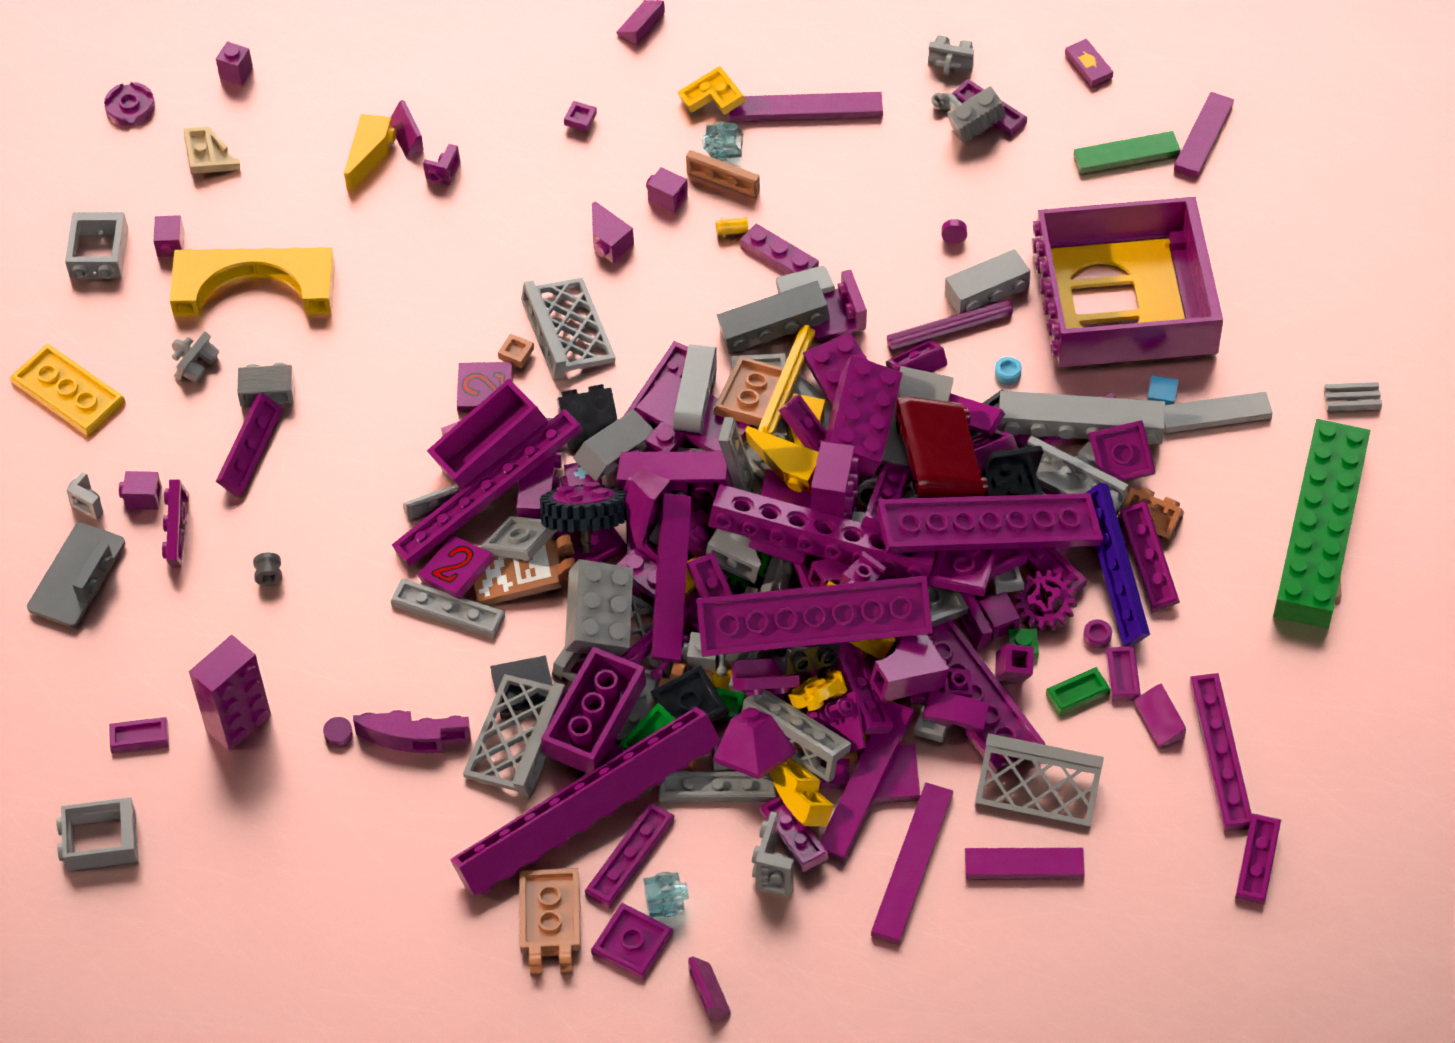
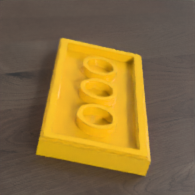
M48 343L10 376L11 383L86 436H89L126 402L122 394Z

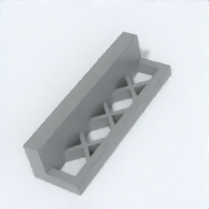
M1033 436L1029 438L1027 445L1042 446L1044 451L1036 473L1041 487L1055 494L1086 493L1098 483H1106L1108 486L1119 491L1118 493L1109 487L1115 511L1118 515L1127 497L1128 484Z
M763 689V695H751L744 699L742 711L748 707L755 708L774 718L796 749V754L791 757L792 760L827 782L834 779L837 761L850 752L851 743L766 689ZM794 742L801 745L805 755L798 751ZM816 756L827 762L826 768L820 765Z

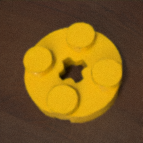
M840 671L826 672L828 678L818 679V676H814L800 683V687H794L791 690L792 694L788 695L792 706L796 709L807 707L808 711H813L821 708L824 705V700L845 694L847 688L842 673Z

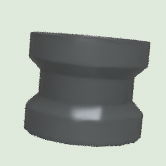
M266 552L254 557L253 566L256 569L254 579L257 584L273 586L281 582L282 571L279 569L281 558L278 554Z

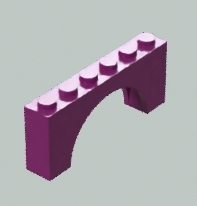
M830 559L813 561L808 579L813 587L826 586L828 581L838 585L843 573L851 565ZM883 575L882 580L891 579L888 575ZM927 635L895 638L894 642L895 652L887 658L875 662L869 681L881 701L884 702L943 689L949 668L947 662L942 659L935 648L934 642Z

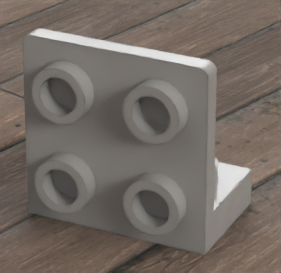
M771 811L768 821L763 820L759 835L762 838L760 846H755L753 851L752 863H754L752 877L756 878L757 890L791 897L794 887V859H790L781 853H774L777 843V813Z

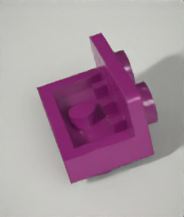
M772 658L732 661L733 690H746L747 696L763 695V689H772V694L790 693L789 687H800L799 675L786 676Z

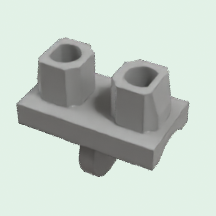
M938 35L934 42H929L928 64L943 67L944 75L949 76L951 69L959 71L973 70L975 49H973L972 41L962 40L959 42V46L950 45L948 37Z
M204 331L192 347L190 345L193 343V340L190 337H187L184 341L175 339L171 344L172 349L175 351L171 356L172 359L178 361L182 357L176 366L178 370L174 373V377L179 381L184 376L196 383L205 371V368L198 364L196 360L200 357L208 364H212L217 358L220 350L209 342L210 334Z

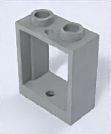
M72 212L65 257L69 278H122L128 235V224L124 212ZM79 236H114L112 257H77Z
M131 797L61 806V817L57 818L56 824L58 835H62V843L57 844L59 861H64L68 871L138 862L136 810ZM121 820L122 846L75 852L74 825Z

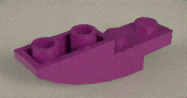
M394 710L390 713L375 714L366 712L361 715H353L357 736L379 746L398 751L443 753V743L471 741L469 716L453 715L448 718H422L412 721L411 711Z

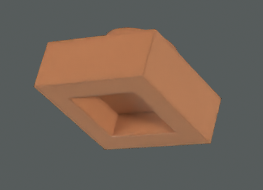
M510 333L498 351V359L512 362V365L522 368L534 350V342Z

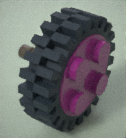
M587 482L583 484V487L581 485H575V487L560 486L557 489H553L554 491L542 494L540 497L541 524L545 528L549 527L550 530L557 529V531L561 532L568 530V532L580 530L581 552L583 553L592 551V542H590L591 530L599 531V528L604 530L610 529V526H619V524L625 523L628 519L624 503L627 494L619 487H605V485H600L598 482Z

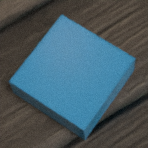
M1152 375L1147 400L1165 401V405L1174 404L1178 379Z

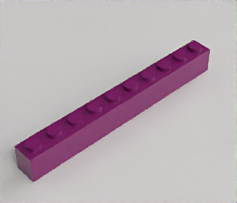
M697 707L693 708L452 857L450 861L464 887L474 896L488 892L498 881L514 876L519 868L527 863L538 861L543 856V853L551 848L562 846L567 842V838L577 832L586 831L592 826L593 822L601 817L613 814L617 807L623 803L637 799L641 792L651 786L661 784L668 775L687 768L692 760L711 753L714 747L720 744L721 741L707 713Z

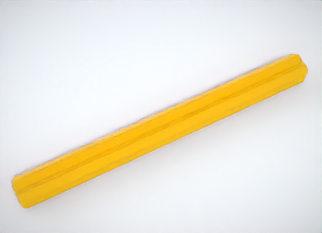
M804 325L797 334L758 428L760 431L771 435L775 433L781 418L778 410L788 401L805 359L803 352L809 350L815 335V330L810 328V325Z

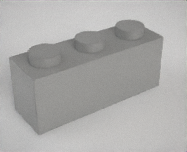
M1012 249L946 277L944 294L958 314L990 303H997L1004 297L1024 291L1030 285L1031 270L1017 250Z
M633 409L586 440L573 459L595 481L605 475L608 478L618 470L621 452H646V440L654 429Z

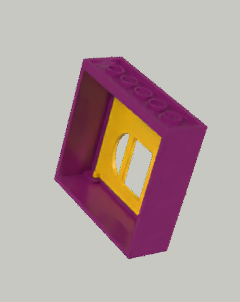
M1196 196L1038 210L1037 221H1033V235L1036 238L1031 239L1032 253H1037L1038 257L1035 258L1036 274H1041L1039 291L1041 295L1045 294L1043 312L1044 315H1049L1047 334L1048 336H1053V341L1050 344L1051 355L1057 358L1058 367L1219 353L1224 319ZM1096 264L1116 266L1129 274L1071 279L1079 270ZM1126 284L1134 285L1139 309L1076 314L1072 289ZM1139 320L1137 323L1095 327H1083L1081 325L1109 321Z

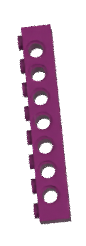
M721 484L717 490L708 526L750 538L757 536L782 547L852 565L864 551L886 567L884 575L895 578L927 576V583L936 551L887 553L882 533L861 526L862 523Z

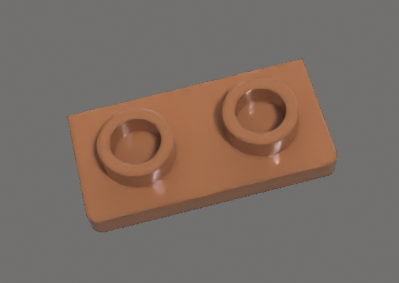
M1142 486L1138 490L1131 487L1121 509L1146 501L1158 536L1170 540L1179 518L1183 517L1184 514L1183 509L1179 507L1181 503L1169 497H1165L1164 501L1154 497L1155 492ZM1119 513L1118 519L1122 520L1121 514Z

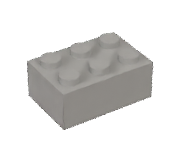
M579 559L569 570L565 651L589 654L592 647H596L621 657L630 648L632 567Z

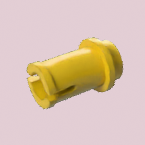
M721 217L720 220L715 221L716 235L725 238L726 235L746 234L749 231L747 217L726 220Z

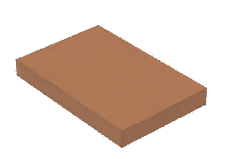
M739 356L714 406L713 414L721 417H732L736 421L759 427L783 368Z

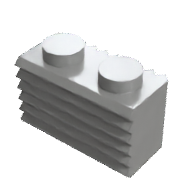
M992 86L985 88L947 112L952 129L963 143L971 140V137L975 138V135H979L980 132H984V129H988L989 126L992 127L993 124H997V121H1001L1002 118L1006 117L1003 102Z
M277 362L268 366L248 364L246 367H238L237 394L241 407L252 406L256 396L261 393L265 394L276 404H294L295 376L292 364Z

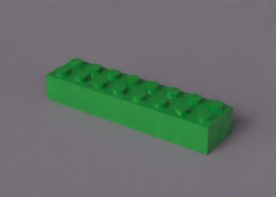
M1316 418L1275 604L1274 618L1329 629L1371 432L1370 429Z

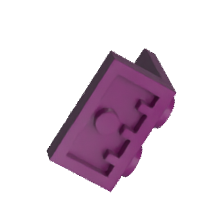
M851 269L841 271V283L837 284V289L823 293L828 305L830 320L818 326L810 327L815 330V341L867 329V309Z

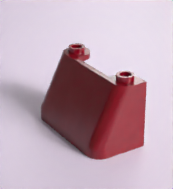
M916 397L897 398L895 424L897 433L904 439L913 476L912 485L917 498L977 497L987 494L986 477H981L968 424H970L969 409L963 408L962 403Z

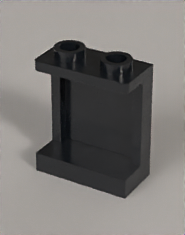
M840 643L798 646L787 649L767 650L766 652L783 673L788 676L837 666Z

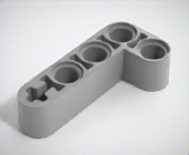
M696 344L688 345L674 412V431L701 434L710 389L715 387L717 347Z

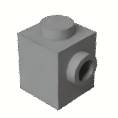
M691 632L689 643H684L682 659L687 660V670L689 671L701 665L703 669L711 670L713 673L716 672L719 662L718 655L702 657L700 633Z

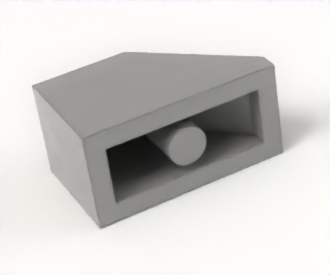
M717 529L707 545L705 555L714 552L721 569L755 584L757 581L761 562L755 549L748 547L750 537Z

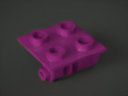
M857 691L824 701V705L821 708L807 711V716L851 743L849 753L866 748Z

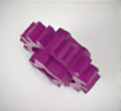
M1051 570L1047 571L1046 576H1042L1040 571H1036L1037 578L1035 579L1027 576L1028 584L1024 585V590H1021L1022 594H1015V598L1019 602L1015 606L1018 613H1021L1022 621L1026 622L1029 620L1028 624L1032 629L1039 624L1042 632L1045 631L1047 625H1050L1053 631L1056 630V623L1058 622L1065 626L1064 618L1066 616L1073 618L1074 616L1070 608L1077 607V602L1073 599L1077 594L1075 589L1071 588V581L1069 579L1063 581L1064 577L1060 572L1053 577ZM1044 593L1048 597V608H1046L1044 603Z

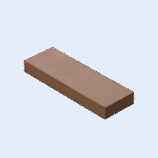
M689 150L686 154L687 173L752 197L758 196L760 192L759 174L693 150Z

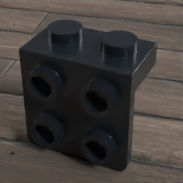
M604 384L588 387V392L578 393L577 389L561 392L562 397L556 399L558 410L561 412L566 409L583 429L581 433L567 443V447L570 450L580 449L586 440L618 420L612 388H604Z
M1027 445L1020 449L1008 451L1001 449L990 454L982 476L986 477L988 484V493L984 494V496L1044 495L1036 474L1044 453L1042 446Z

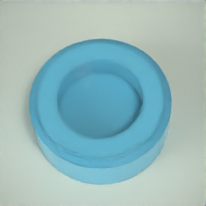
M1003 357L996 362L995 377L998 381L1012 384L1020 379L1022 365L1019 360L1014 357Z

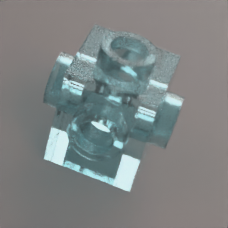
M717 122L715 125H706L705 135L702 136V147L710 157L720 161H726L728 158L742 157L743 132L736 123Z
M661 872L653 877L643 878L644 893L650 917H673L680 912H685L684 900H689L686 882H680L678 872Z

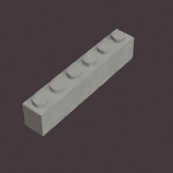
M1000 390L999 408L1005 413L998 426L1000 431L1013 435L1057 436L1063 439L1081 438L1089 440V432L1142 420L1148 444H1162L1165 424V401Z

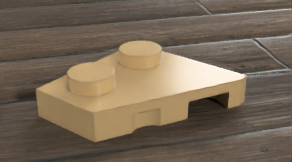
M209 126L184 128L183 135L190 174L240 170V160L238 158L234 159L231 156L226 144L217 138L216 133Z

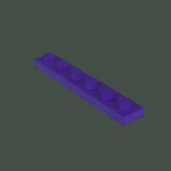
M1098 483L1086 492L1091 493L1103 536L1101 545L1096 546L1123 646H1134L1148 637L1150 631L1109 486L1106 483Z

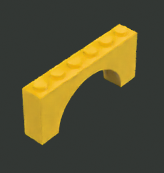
M291 247L175 250L169 299L173 317L200 316L205 301L217 289L236 280L254 277L274 279L292 287L303 300L305 315L332 314L335 277L333 248Z

